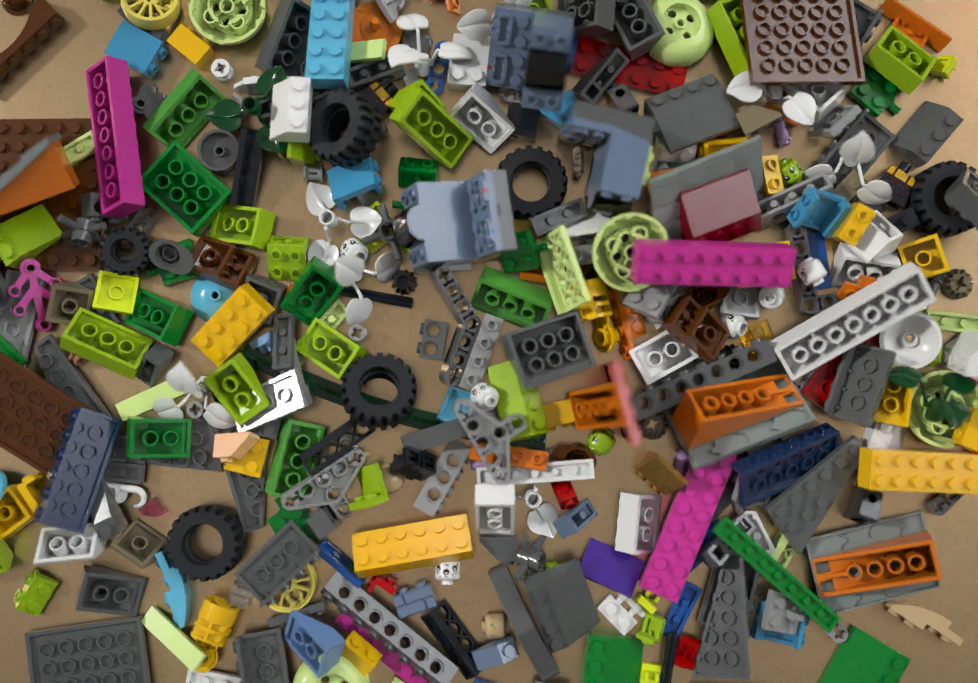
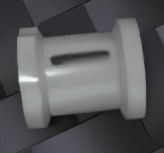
M320 165V167L303 166L304 182H308V180L324 182V165Z
M354 324L348 330L349 338L353 341L362 342L367 338L368 332L364 326ZM356 329L362 330L360 338L354 336Z
M190 402L186 407L189 417H203L204 412L207 411L204 409L205 402ZM197 407H200V408H201L200 411L195 412V408H197Z

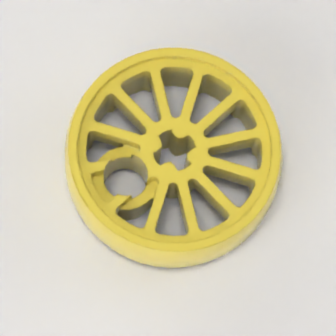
M120 0L123 12L128 20L141 29L151 31L161 30L173 24L181 8L180 0ZM145 12L149 13V17H144ZM158 13L160 16L153 17V14Z
M308 563L304 569L309 576L298 579L293 577L291 579L292 585L282 593L280 601L275 600L269 607L283 613H289L292 610H299L305 607L314 597L317 590L318 577L315 567ZM310 581V587L298 584V582ZM291 591H298L299 599H293L290 595ZM284 598H286V601H287L289 604H285V603L283 602V601H284Z

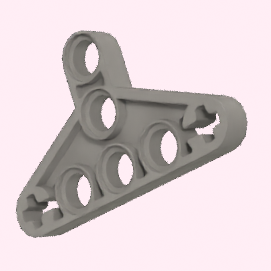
M467 399L457 400L454 404L455 414L487 470L497 484H506L510 479L509 438L525 430L527 426L525 417L520 413H513L502 420H498ZM462 404L464 407L468 406L466 408L469 415L467 418L462 410L458 411ZM515 418L523 420V424L520 427L512 426V421ZM475 420L478 422V427L475 430H470L467 427L468 422ZM499 427L505 429V434L502 437H497L494 434V431ZM480 437L488 439V443L485 446L477 444V440ZM489 454H496L497 460L490 463L486 460V457ZM498 465L501 472L504 473V478L498 476L497 469L495 468Z
M358 447L351 448L312 476L305 478L284 492L280 499L282 506L286 510H297L330 504L339 518H349L353 511H350L348 505L350 502L344 494L365 462V453ZM354 453L360 454V455L358 456V457H359V460H358V461H356L355 459H353V458H354V456H353ZM345 458H347L350 461V463L353 465L352 467L349 468L348 463L344 460ZM337 463L345 464V469L342 472L335 471ZM321 474L329 476L326 483H319L318 477ZM304 485L312 486V491L309 494L301 492ZM332 489L338 490V496L334 499L328 497V493ZM295 491H298L299 495L303 498L299 501ZM289 496L290 498H294V503L291 505L290 503H286V498ZM341 505L348 506V511L345 514L338 512Z

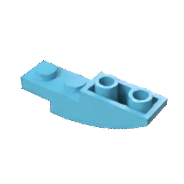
M166 548L154 554L156 557L155 562L164 574L165 584L170 587V590L164 593L165 603L171 608L173 620L181 629L190 623L192 609L190 582L188 575L182 576L179 574L181 570L179 568L174 569L171 565L174 561L172 558L168 559L167 553H169V550Z

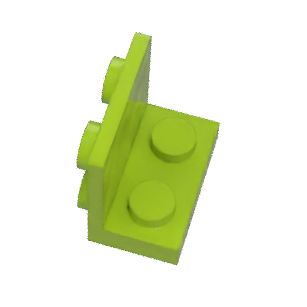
M271 235L266 245L269 279L296 281L307 265L306 251L310 245L308 237Z
M378 463L363 466L357 473L363 495L355 497V501L348 504L350 511L369 508L389 501L388 490L384 484L382 470Z

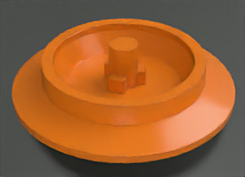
M375 1L363 3L355 8L352 42L384 38L387 41L386 53L389 52L392 46L398 45L403 29L397 26L396 20L390 24Z

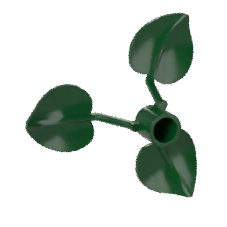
M278 65L268 69L257 80L256 90L264 96H255V98L247 96L242 100L241 107L232 99L222 100L206 113V117L217 128L231 132L241 127L242 121L240 117L244 116L245 111L252 116L256 115L265 125L258 130L256 136L260 147L269 152L283 153L288 146V142L269 140L270 123L268 124L260 115L262 107L259 102L260 100H266L268 96L272 99L273 85L287 79L283 66Z
M896 366L891 369L888 379L894 384L904 388H914L918 384L920 385L924 401L923 406L926 407L924 416L927 420L939 422L943 417L960 429L969 418L971 413L969 406L958 400L947 401L946 399L952 390L961 395L972 393L978 384L975 379L960 373H947L943 375L942 383L949 388L946 390L942 400L932 398L930 401H927L924 382L920 379L922 376L920 371L909 366Z

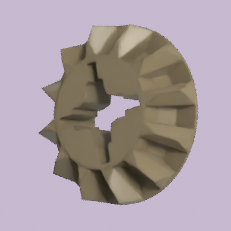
M580 147L574 148L572 156V169L575 178H581V174L584 173V156Z
M952 269L945 276L942 289L950 298L962 299L967 297L973 290L972 284L974 282L971 279V274H968L965 270ZM960 279V283L963 284L962 286L964 287L956 288L957 284L953 281H957Z
M661 411L637 421L640 434L646 439L656 440L666 434L668 422ZM650 418L654 422L660 421L656 425V432L653 428H645L650 424Z

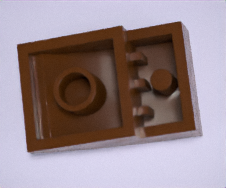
M205 235L200 236L191 251L194 259V266L191 270L193 273L234 291L244 285L246 276L253 273L258 263L255 254L237 249L235 244Z
M690 294L678 297L661 325L687 348L711 362L715 361L730 335L729 329L707 306L701 307Z

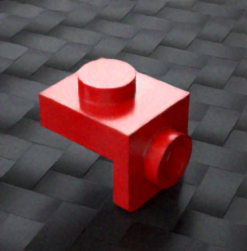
M570 480L550 483L561 510L572 509L579 503Z
M384 575L372 576L367 583L369 586L367 592L370 594L374 587L378 585L393 596L399 585L389 575L387 577Z
M680 635L674 665L683 669L693 670L694 658L700 646V640Z

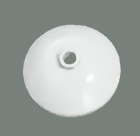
M917 311L881 331L879 345L880 348L897 353L893 365L909 366L917 369L928 365L937 357L942 346V334L939 326L931 317ZM908 335L912 336V341L906 342L905 337Z

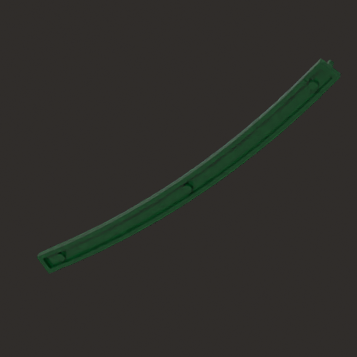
M246 343L243 350H240L244 358L254 360L256 370L273 378L281 375L280 372L272 370L273 355L263 354L258 348L253 350L249 343ZM301 369L310 394L344 406L342 403L341 384ZM360 392L362 398L373 405H385L392 402ZM413 408L411 414L407 415V419L403 423L399 421L398 424L422 430L442 422L436 420L437 413ZM500 427L494 431L495 436L502 437ZM546 434L538 438L509 442V444L513 447L522 446L527 449L544 450ZM466 436V437H464V438H461V439L470 440V438H469L468 436ZM480 437L477 440L488 443V439L485 437Z

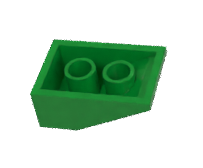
M314 255L285 295L279 307L288 313H293L297 319L310 326L314 318H319L345 286L337 282L335 269Z
M139 288L133 316L126 315L123 322L160 341L177 347L193 312Z
M128 416L126 456L128 458H190L192 419Z

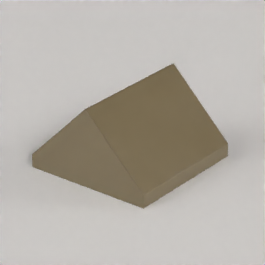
M73 281L53 283L45 321L69 325L80 307L90 311L94 290Z
M135 519L110 547L141 569L152 565L156 558L154 554L160 552L168 540L138 519Z

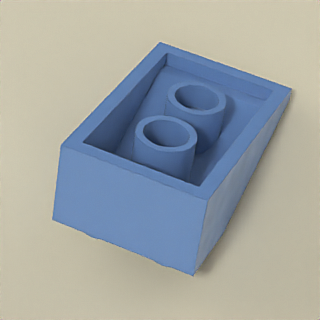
M296 610L290 612L283 639L318 678L326 675L339 663L346 641L334 628ZM323 654L321 662L319 663L318 656Z

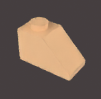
M251 432L215 434L213 458L219 459L221 463L226 464L233 463V460H241L257 443L259 435Z

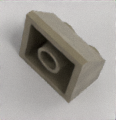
M747 104L739 108V112L735 114L748 139L784 121L780 112L756 105L749 106Z

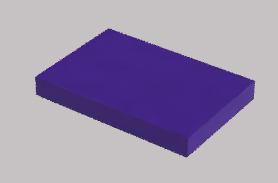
M590 538L580 566L586 579L631 598L644 561L627 553L616 551L614 547Z

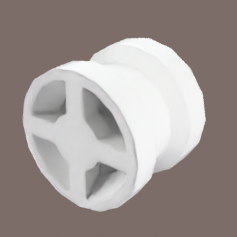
M216 59L211 64V72L218 80L226 82L232 78L233 68L226 60Z

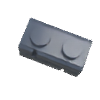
M425 580L415 583L413 588L408 589L405 586L396 590L397 593L393 595V600L400 619L437 607L438 601L431 581L426 583Z

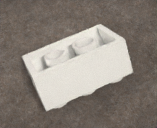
M289 77L273 85L270 141L309 143L313 96L311 78Z
M601 208L592 209L588 216L566 224L565 228L570 242L596 236L600 228L610 220L607 210L601 211Z
M840 242L833 258L830 277L832 286L842 287L844 282L847 281L858 285L857 279L860 275L872 276L879 280L901 267L898 252L894 251L866 264L846 243Z
M967 329L946 344L943 350L941 365L964 376L978 378V332Z
M873 422L872 428H865L861 444L864 447L901 449L907 428Z
M636 492L620 493L615 538L616 551L632 555L652 553L659 535L662 495Z
M94 523L86 524L83 534L55 527L42 528L33 564L41 565L95 559L105 551L106 541L102 540Z

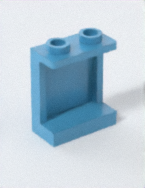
M122 20L104 53L108 56L127 61L128 67L151 79L157 73L161 60L166 57L168 46L158 38Z
M369 157L367 160L363 159V163L357 166L354 165L349 168L337 166L327 170L332 199L340 210L348 208L346 200L375 189L378 194L383 193L381 188L383 181L377 172L380 168L376 160H372Z
M809 186L789 212L787 219L793 228L798 229L800 225L819 230L825 238L830 239L853 208L845 197Z
M758 597L750 636L755 640L762 641L764 639L793 646L795 649L800 650L801 645L805 642L804 631L805 626L809 624L810 617L802 611V614L805 615L804 622H799L796 635L764 630L760 628L766 599Z

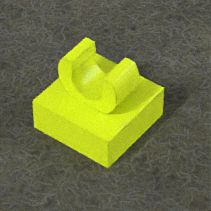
M954 55L937 56V61L929 73L932 76H940L942 79H950L951 76L949 74L952 70L956 69L957 59Z
M646 590L645 596L639 592L635 599L650 614H653L657 610L654 604L659 602L660 597L657 595L654 599H650L649 595L652 592Z
M641 662L639 682L660 683L661 664Z

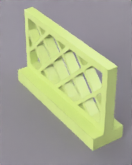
M565 225L559 226L542 239L535 240L537 245L547 243L548 251L539 252L538 257L557 314L561 315L574 311L577 307L591 301ZM571 284L574 285V291L571 290Z

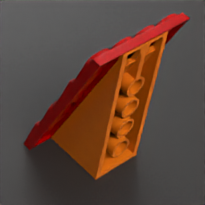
M620 360L603 363L608 382L567 393L576 430L619 426L623 439L633 447L642 444L638 425L635 423L636 416L633 405L630 403L631 397L627 383L624 381L625 373Z

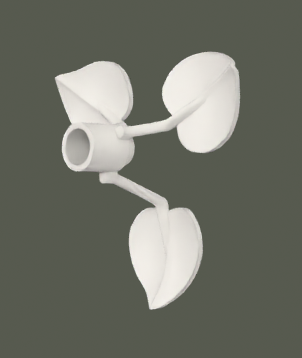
M504 0L505 2L502 3L529 6L532 0ZM474 9L460 19L457 29L473 41L484 40L491 33L490 24L493 23L494 13L489 20L490 17L487 10Z
M415 13L397 17L396 24L399 28L403 30H416L417 50L404 44L392 46L388 52L391 68L398 65L415 63V75L425 77L429 74L430 66L434 65L437 54L444 59H472V54L461 43L444 42L440 44V49L435 50L430 60L428 54L421 53L419 29L428 27L426 17Z
M744 71L734 77L726 90L727 94L746 103L757 101L762 93L766 103L768 101L769 103L776 104L777 102L781 103L787 100L782 106L786 117L802 125L812 126L814 123L816 102L811 95L799 92L793 98L790 95L781 97L783 91L780 86H770L767 90L765 86H750L749 71Z
M861 131L858 135L842 144L840 147L842 157H840L839 163L834 170L828 164H819L809 168L802 175V180L805 181L825 172L831 183L834 184L836 182L834 174L839 171L842 163H845L848 167L857 165L860 182L863 187L857 191V196L862 202L878 205L892 199V189L885 181L873 180L868 184L864 182L860 162H869L875 156L874 144L865 131Z
M309 182L306 192L307 207L310 213L319 217V221L324 225L328 242L322 239L314 241L308 249V260L310 261L315 255L332 267L334 265L333 259L339 258V249L335 245H330L329 228L336 227L338 222L351 224V232L358 238H364L372 235L382 223V217L375 210L364 206L351 210V220L337 217L336 214L329 210L336 205L332 199L330 187Z
M387 252L378 257L375 262L376 271L365 269L364 261L357 256H344L333 259L337 282L342 286L352 285L359 296V299L354 298L347 305L346 320L349 326L365 321L373 309L372 301L369 298H363L355 281H359L362 278V272L377 275V280L380 282H387L394 278V273H398L401 260L396 261L393 252Z
M182 361L178 362L167 373L166 380L174 390L178 392L184 391L188 395L177 405L169 397L158 398L153 404V409L160 417L183 418L184 414L179 408L194 395L196 398L205 397L204 409L207 411L204 412L203 417L210 425L219 429H229L236 426L235 420L222 404L211 403L208 405L209 397L211 396L210 388L203 381L207 376H201L196 382Z
M554 449L540 450L549 453L548 462H550V455ZM534 483L533 490H527L523 496L515 494V498L524 500L529 507L535 508L527 516V525L530 530L536 534L554 538L557 530L552 522L558 518V514L551 504H541L542 499L537 493V483Z

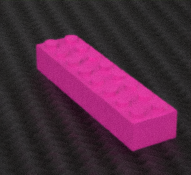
M106 55L86 70L101 211L104 216L125 218L145 206L143 178L141 177V161L138 152L128 63L125 60Z
M634 239L630 278L636 284L791 288L797 249L788 243Z
M736 455L724 458L722 461L697 470L693 469L689 461L683 475L689 483L676 492L640 579L639 587L674 603L678 602L732 471V463L737 459Z

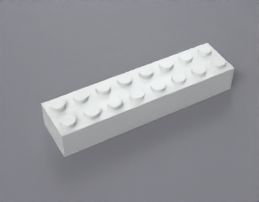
M909 262L769 342L781 365L793 381L937 300L921 269L912 262Z

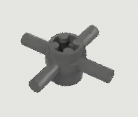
M381 204L378 208L383 222L379 226V232L362 238L364 245L379 240L390 244L395 260L398 261L403 259L398 241L402 237V232L409 230L408 224L399 225L397 222L390 220L386 205ZM392 227L395 234L387 237L386 234L389 233L388 228Z
M62 214L57 218L58 222L71 228V230L61 233L62 238H71V242L77 246L90 247L92 240L100 243V241L105 239L102 235L96 233L97 231L107 229L105 222L96 224L93 220L82 217L76 218V221H73Z
M539 535L532 547L528 536L521 538L523 547L519 549L516 559L517 565H520L513 577L516 583L521 581L527 570H529L530 576L536 574L537 571L543 570L546 563V553L539 550L546 540L544 535Z

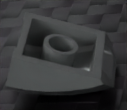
M251 273L246 276L244 284L249 283L276 309L261 325L263 328L270 327L274 321V315L279 310V304L287 287L262 275Z

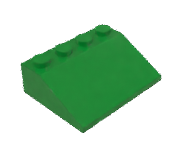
M175 140L141 176L143 178V190L192 235L198 238L211 225L232 192Z
M851 624L847 630V640L840 643L819 683H898L911 659Z
M589 630L585 638L580 683H639L644 643L632 635L623 636L617 633Z

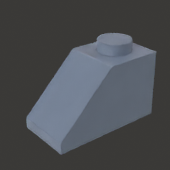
M587 498L572 509L564 512L552 524L561 538L564 539L578 533L598 513Z
M506 636L504 639H496L471 652L478 671L503 665L520 656L515 640L510 636Z

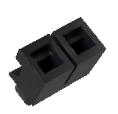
M406 445L402 448L401 455L394 454L393 462L390 463V473L393 475H404L406 479L411 481L413 479L423 481L436 474V456Z

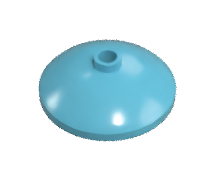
M199 276L191 289L190 300L192 308L200 319L207 322L235 291ZM215 292L218 293L217 299L213 298V294Z

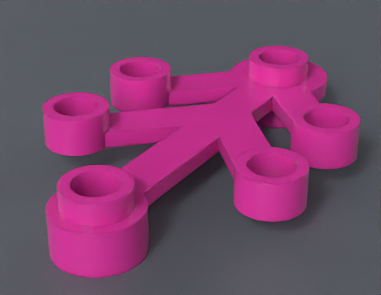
M25 259L19 266L21 274L16 282L8 288V294L12 297H18L21 294L20 288L27 279L29 280L30 287L19 303L13 306L12 312L17 316L24 315L26 306L33 298L38 317L35 321V328L40 332H47L52 328V322H47L46 328H41L40 326L41 322L45 321L46 318L41 296L49 300L51 292L38 284L37 277L49 283L51 288L53 280H57L59 283L62 281L43 272L39 262L35 259ZM30 264L34 266L32 272L27 271V266ZM14 287L18 289V293L15 295L11 294V289ZM19 306L22 307V313L17 314L15 309Z

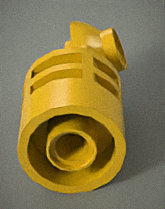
M601 277L584 280L591 301L577 307L575 311L578 310L582 322L592 321L595 346L601 352L607 353L612 350L620 338L618 329L612 327L610 316L613 315L607 285ZM571 284V290L574 291V285Z
M205 596L199 616L190 635L196 640L195 644L207 654V659H204L195 672H208L216 665L218 660L217 650L219 647L226 646L227 637L230 636L231 627L234 626L240 611V606L237 603L221 596Z

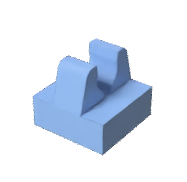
M273 330L250 342L251 348L253 350L258 348L263 354L273 350Z

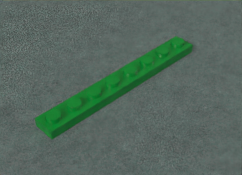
M723 516L712 529L714 534L826 632L830 633L840 621L841 617L729 518Z

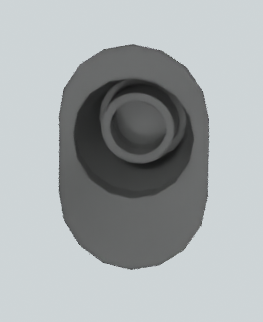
M158 240L152 243L149 248L151 262L161 269L178 275H185L194 266V259L190 251L176 241Z

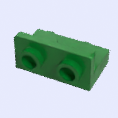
M401 157L398 167V186L407 187L416 182L437 181L438 161Z

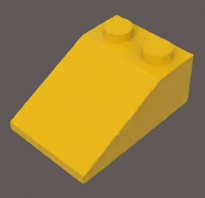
M888 379L874 422L909 428L913 388L898 386Z

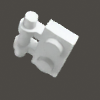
M609 593L596 606L623 636L638 623L633 617L636 613L641 618L647 613L642 608L643 606L638 601L636 602L633 597L628 598L621 594L614 598ZM623 601H626L631 606L628 611L621 605Z

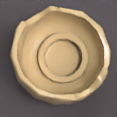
M390 464L383 465L381 470L384 484L388 493H395L402 487L404 475H393L390 473Z

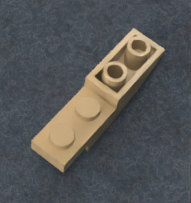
M888 600L883 602L889 608L887 611L897 618L899 615L905 619L904 623L912 629L915 627L921 630L926 628L933 634L937 631L941 634L940 639L949 645L955 643L961 646L964 639L948 629L952 623L950 620L925 607L905 601Z

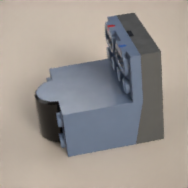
M496 2L486 85L523 90L521 107L561 112L573 36L574 12Z
M576 101L563 113L559 139L571 143H579L581 141L582 145L593 146L595 144L585 197L588 198L587 207L589 211L614 217L631 212L634 200L640 197L656 118L582 101Z
M506 169L484 170L468 180L416 182L402 191L401 203L404 205V210L394 217L392 233L399 245L410 249L409 260L412 263V268L483 263L517 249Z

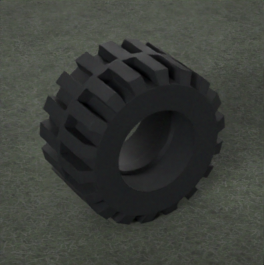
M117 227V229H112L109 231V234L103 236L105 239L100 241L99 244L102 245V249H99V253H102L100 259L105 261L104 266L110 268V272L118 273V275L122 276L135 275L145 271L147 265L152 263L149 258L150 242L152 241L140 229ZM123 240H130L136 247V256L129 263L122 261L118 255V246Z

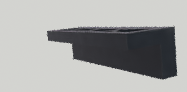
M241 128L230 199L231 206L245 205L255 207L264 149L260 147L256 139L259 129Z
M350 419L299 454L298 459L310 476H312L375 431L369 430L363 435L357 434L355 431L359 422H353ZM344 434L352 436L351 444L348 446L339 444L340 438ZM328 445L336 447L335 455L332 457L323 456L324 449ZM311 457L320 458L319 466L312 470L306 460Z
M445 599L440 601L437 607L420 617L466 680L476 677L481 672L477 670L471 654L472 651L480 647ZM441 607L446 612V619L441 618L437 613ZM451 624L457 626L458 635L453 634L450 630ZM462 639L468 641L469 650L463 648Z

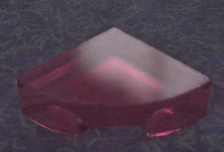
M155 497L138 510L141 514L150 517H158L167 512Z

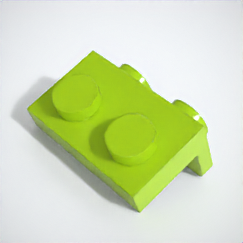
M35 568L32 573H28L24 580L25 585L22 590L19 589L16 592L14 601L17 610L38 617L57 587L58 580L40 574L39 569Z

